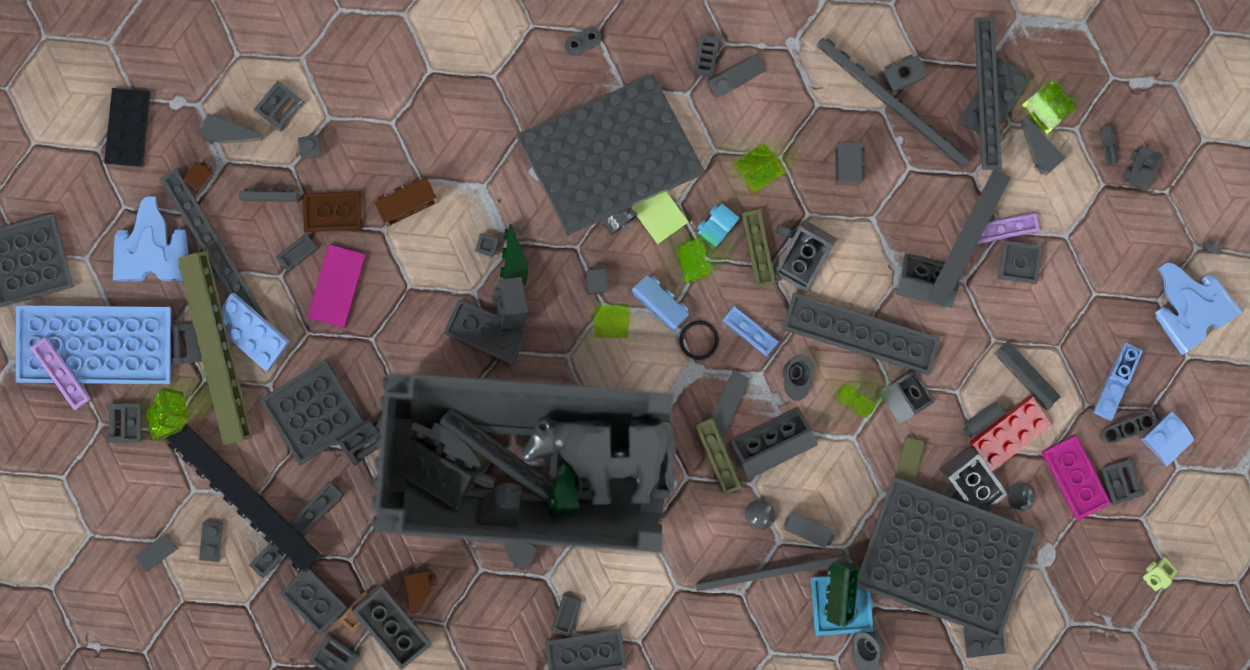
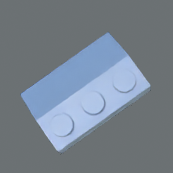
M647 275L632 289L631 293L674 332L689 316L687 313L689 309L682 302L678 304L673 299L675 296L668 289L664 291L659 286L661 283L654 276L650 278Z

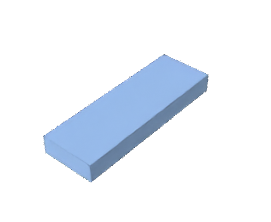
M735 306L722 320V322L766 357L778 344L775 338Z

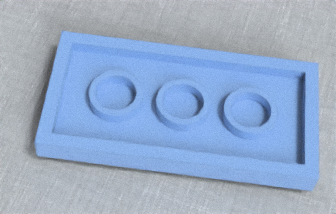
M231 293L221 307L228 338L268 372L272 369L290 341L238 295Z

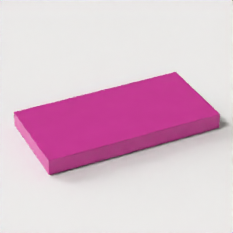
M328 244L307 318L345 328L366 257L365 254Z
M1077 435L1041 452L1076 521L1112 504Z

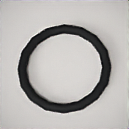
M694 321L684 327L680 334L679 342L686 356L695 360H703L715 353L719 345V336L711 324L706 321ZM705 325L714 333L715 345L707 355L695 356L685 348L683 342L684 335L690 327Z

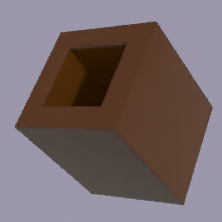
M196 161L183 180L201 193L214 174L211 172L212 168L205 162L200 164Z

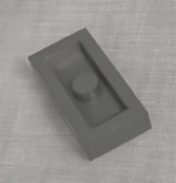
M202 523L199 560L220 562L223 523Z

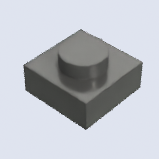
M480 233L475 252L494 257L499 239Z

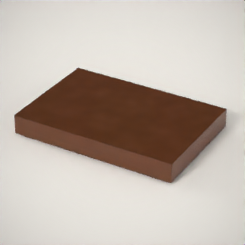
M361 192L303 194L304 232L362 230Z

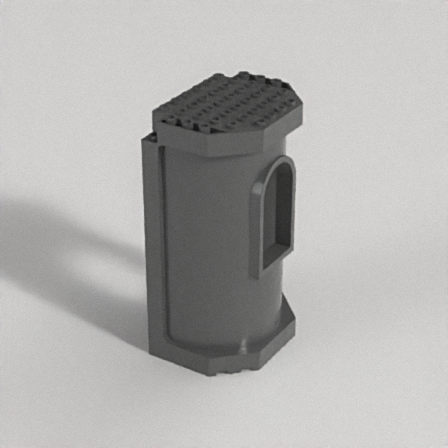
M388 373V377L384 378L383 389L386 392H384V397L381 396L380 408L383 409V417L379 416L378 428L382 430L381 436L377 437V448L380 449V455L376 456L375 460L378 476L374 477V488H377V493L372 499V508H375L377 516H373L372 528H376L375 532L662 554L663 533L662 525L659 524V521H663L664 498H652L651 490L650 503H631L632 494L638 487L636 478L632 476L610 478L611 504H592L593 498L578 499L580 508L573 517H551L546 501L536 494L521 493L519 525L504 526L479 524L482 497L490 491L468 489L458 510H455L394 473L410 438H414L443 456L446 444L443 443L441 447L432 443V438L425 436L422 439L413 435L415 431L411 430L413 422L431 430L434 423L442 426L439 422L450 408L485 433L531 436L538 419L543 416L557 418L558 422L611 419L612 449H616L618 446H626L627 449H630V419L654 418L662 419L670 424L674 393ZM560 453L551 454L549 476L551 482L554 481L558 466L563 460ZM572 467L575 487L577 490L579 488V480L577 473L574 471Z

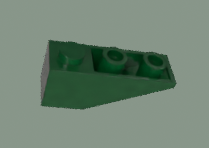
M509 224V229L505 228L504 240H507V247H503L502 259H505V266H501L500 278L521 277L523 285H527L528 264L512 224Z

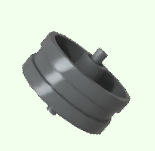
M630 207L610 216L602 225L604 228H607L610 235L624 228L628 231L630 229L628 227L629 223L638 214Z

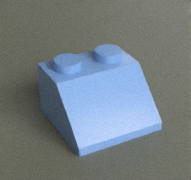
M1167 412L1156 423V426L1147 431L1140 440L1167 467L1194 441V438L1173 412Z

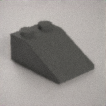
M804 220L795 233L774 274L808 292L837 238Z
M971 446L940 469L966 504L987 511L1008 495L981 456Z

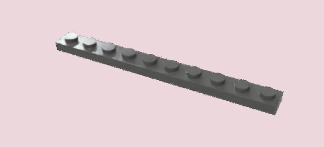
M822 37L816 47L962 169L969 160L966 159L967 155L963 151L953 148L951 146L952 142L946 137L941 138L937 134L938 131L930 124L927 126L918 113L914 112L913 114L909 111V106L905 102L896 100L891 90L888 88L883 89L879 85L880 82L871 75L869 77L864 73L865 69L860 64L851 62L849 60L850 56L847 53L838 51L835 48L834 42L828 38L825 40Z
M174 169L161 177L162 183L202 250L208 252L210 263L229 295L231 293L238 295L269 322L178 169Z

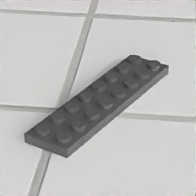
M796 293L792 295L782 330L927 375L930 374L940 341L939 337Z

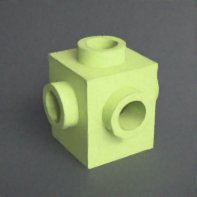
M1164 557L1157 563L1154 561L1146 567L1147 572L1143 578L1149 586L1157 591L1160 588L1166 589L1173 582L1172 579L1178 571Z

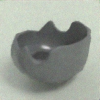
M1023 482L1013 484L1008 493L1009 507L1013 511L1023 512L1031 509L1036 501L1034 487Z
M755 500L747 506L745 518L754 529L765 530L771 527L775 521V511L765 500Z

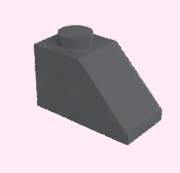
M503 542L510 561L514 563L513 567L522 571L525 568L529 569L538 547L531 544Z

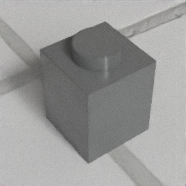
M317 135L298 137L300 157L302 159L322 157L320 138Z
M592 266L590 270H586L589 295L608 293L605 268L601 269V266Z

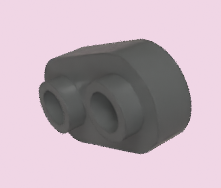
M587 28L569 37L565 42V49L572 56L580 55L598 46L601 42V34L596 28ZM594 34L595 39L590 40L588 35ZM573 42L578 43V47L572 48L571 44Z

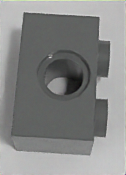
M912 54L904 57L902 62L897 65L894 62L885 66V70L882 72L889 90L893 93L926 79L928 76L919 56L913 57ZM906 69L909 76L902 77L899 74V70Z

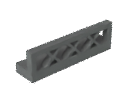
M1009 340L994 353L1045 410L1053 407V404L1061 397Z

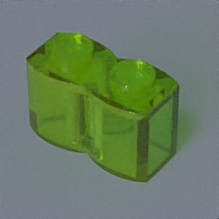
M842 385L834 396L841 405L850 407L852 412L861 418H868L876 407L869 398L859 395L858 391L850 385Z

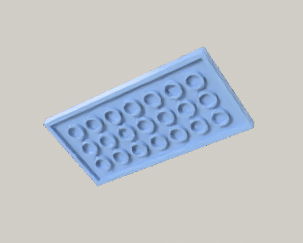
M16 305V382L54 383L29 348L47 336L79 383L171 384V307Z

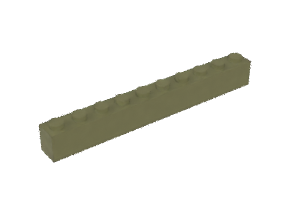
M197 252L179 257V269L182 273L183 286L187 293L188 306L191 310L197 343L200 347L202 363L205 367L206 380L209 384L211 400L214 404L215 417L220 429V438L223 441V445L252 439L208 252Z

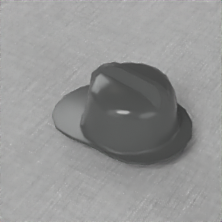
M797 355L784 365L782 374L785 379L784 389L789 398L800 401L809 393L813 364L809 357Z
M879 632L857 633L854 639V661L859 670H878L880 655L884 651V642L879 636Z

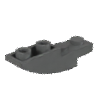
M413 422L411 430L415 431L413 435L422 439L425 436L432 438V443L441 447L443 443L446 444L443 452L447 453V458L453 461H457L459 458L465 461V466L475 469V466H481L479 459L471 448L445 427L434 423L431 430Z

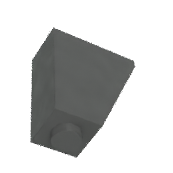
M789 512L782 528L786 532L823 548H826L827 545L830 546L835 536L832 534V529L793 512Z

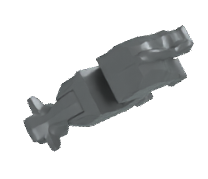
M543 416L538 419L528 443L522 449L523 458L529 462L535 461L541 456L560 453L563 459L577 473L579 488L576 490L578 499L593 498L592 504H611L610 478H624L628 476L636 478L638 487L632 494L631 503L633 504L650 503L651 490L652 498H670V493L674 492L677 483L672 467L676 446L675 434L672 426L662 419H630V449H627L626 446H618L616 449H612L611 419L558 422L557 418Z

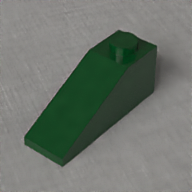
M564 459L558 466L547 500V508L550 509L551 517H573L580 508L572 467Z

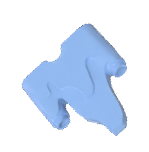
M145 197L141 201L135 227L131 235L125 230H119L115 234L113 281H144L147 275L155 273L157 278L162 281H183L178 258L188 255L186 230H174L170 245L168 244L166 221L159 212L156 197Z
M1167 262L1158 268L1164 280L1166 298L1173 307L1176 316L1168 308L1162 307L1155 312L1156 319L1181 355L1206 339V330L1209 326L1218 329L1243 312L1215 276H1212L1211 273L1201 279L1203 282L1201 285L1173 263Z

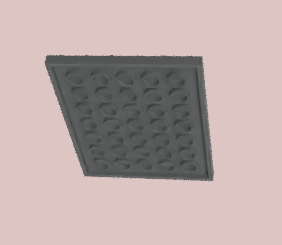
M654 74L516 135L567 236L705 174L702 164Z
M892 477L859 569L857 587L1000 640L1039 530Z

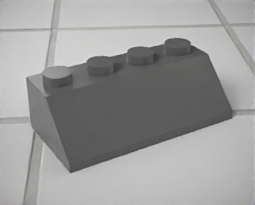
M799 407L729 440L749 479L818 446L813 431Z

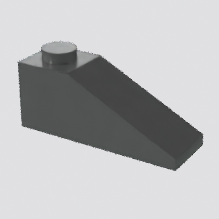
M755 54L706 80L714 96L719 98L766 70L758 54Z
M209 113L199 135L204 137L203 141L212 145L214 142L225 144L263 140L261 134Z
M1026 116L1020 122L1032 162L1035 164L1034 168L1036 171L1046 176L1065 157Z

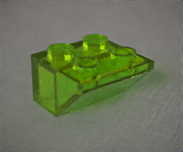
M1054 79L1022 104L1046 133L1050 132L1078 108Z
M764 143L732 163L752 196L783 177L786 173L776 156Z
M698 238L676 246L685 283L690 284L708 279L712 270L709 260L705 261L704 255L707 253L705 243L700 242Z
M161 387L159 393L154 396L153 404L147 409L145 415L152 441L181 432L189 418L183 392Z

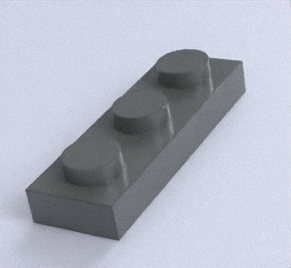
M245 188L244 191H239V199L241 201L299 202V194L294 192V189H283V192H275V189L266 188L264 192H256L255 188Z

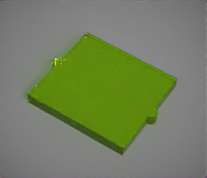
M595 306V319L593 320V323H595V337L628 338V324H630L628 320L629 306Z

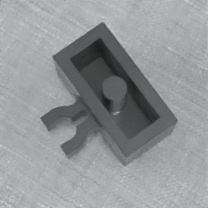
M1140 146L1137 150L1134 149L1130 158L1133 161L1131 167L1126 168L1123 176L1126 178L1124 184L1144 192L1148 191L1163 154Z

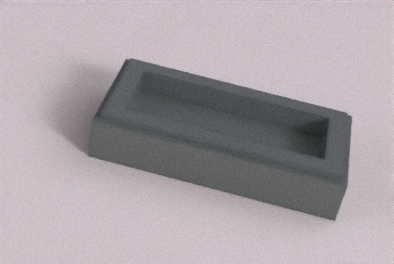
M305 234L277 255L276 258L286 271L289 272L317 251L318 248L310 237Z
M164 534L137 554L135 558L145 572H148L178 548L168 534Z
M563 594L551 631L569 637L582 600Z

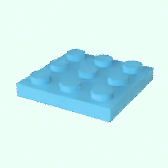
M810 577L815 636L873 632L871 595L869 591L857 587L854 622L845 627H840L826 621L825 606L828 604L829 598L826 595L827 586L830 585V577Z

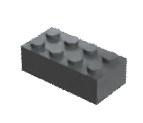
M382 583L351 607L353 614L401 670L431 646L430 640Z

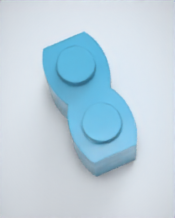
M723 204L719 207L715 205L709 213L711 215L709 220H703L697 227L700 230L697 235L714 249L739 220V217Z

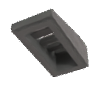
M701 35L694 69L695 75L713 76L720 38ZM703 42L711 43V44H715V45H714V47L705 46V45H703ZM702 50L711 51V52H713V55L705 54V53H701V52H702ZM700 58L711 59L712 61L711 63L700 61ZM699 65L710 67V71L699 69Z

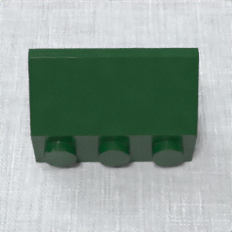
M836 561L832 563V566H829L828 577H830V585L827 586L826 595L829 596L828 604L825 606L826 621L840 627H845L854 622L859 564Z

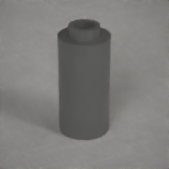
M995 401L965 422L963 431L969 438H975L1005 415V413Z

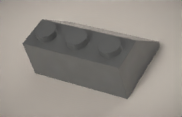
M905 254L896 295L939 305L927 297L945 263ZM959 279L944 307H953L958 292Z

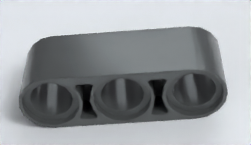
M1144 413L1103 428L1100 432V438L1104 443L1111 444L1141 434L1156 426V417L1152 413ZM1145 416L1150 419L1148 427L1142 424V419ZM1126 423H1129L1132 426V432L1130 434L1126 433L1124 430V426ZM1108 430L1114 432L1113 440L1107 439L1106 432Z

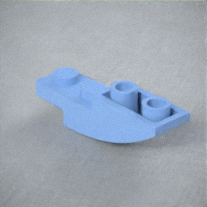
M1128 343L1123 345L1099 394V400L1093 413L1109 421L1113 419L1143 350Z

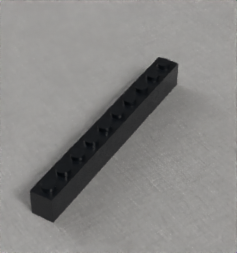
M182 422L166 438L170 442L168 446L176 453L179 451L183 455L182 460L189 466L194 465L197 468L195 472L202 479L206 477L211 482L209 486L214 491H220L224 495L223 499L230 506L234 504L238 508L236 512L245 519L247 517L252 522L250 526L254 530L265 534L264 539L271 546L275 544L279 548L277 552L286 559L288 557L293 562L291 565L298 572L301 570L307 572L322 557L293 526L186 423Z

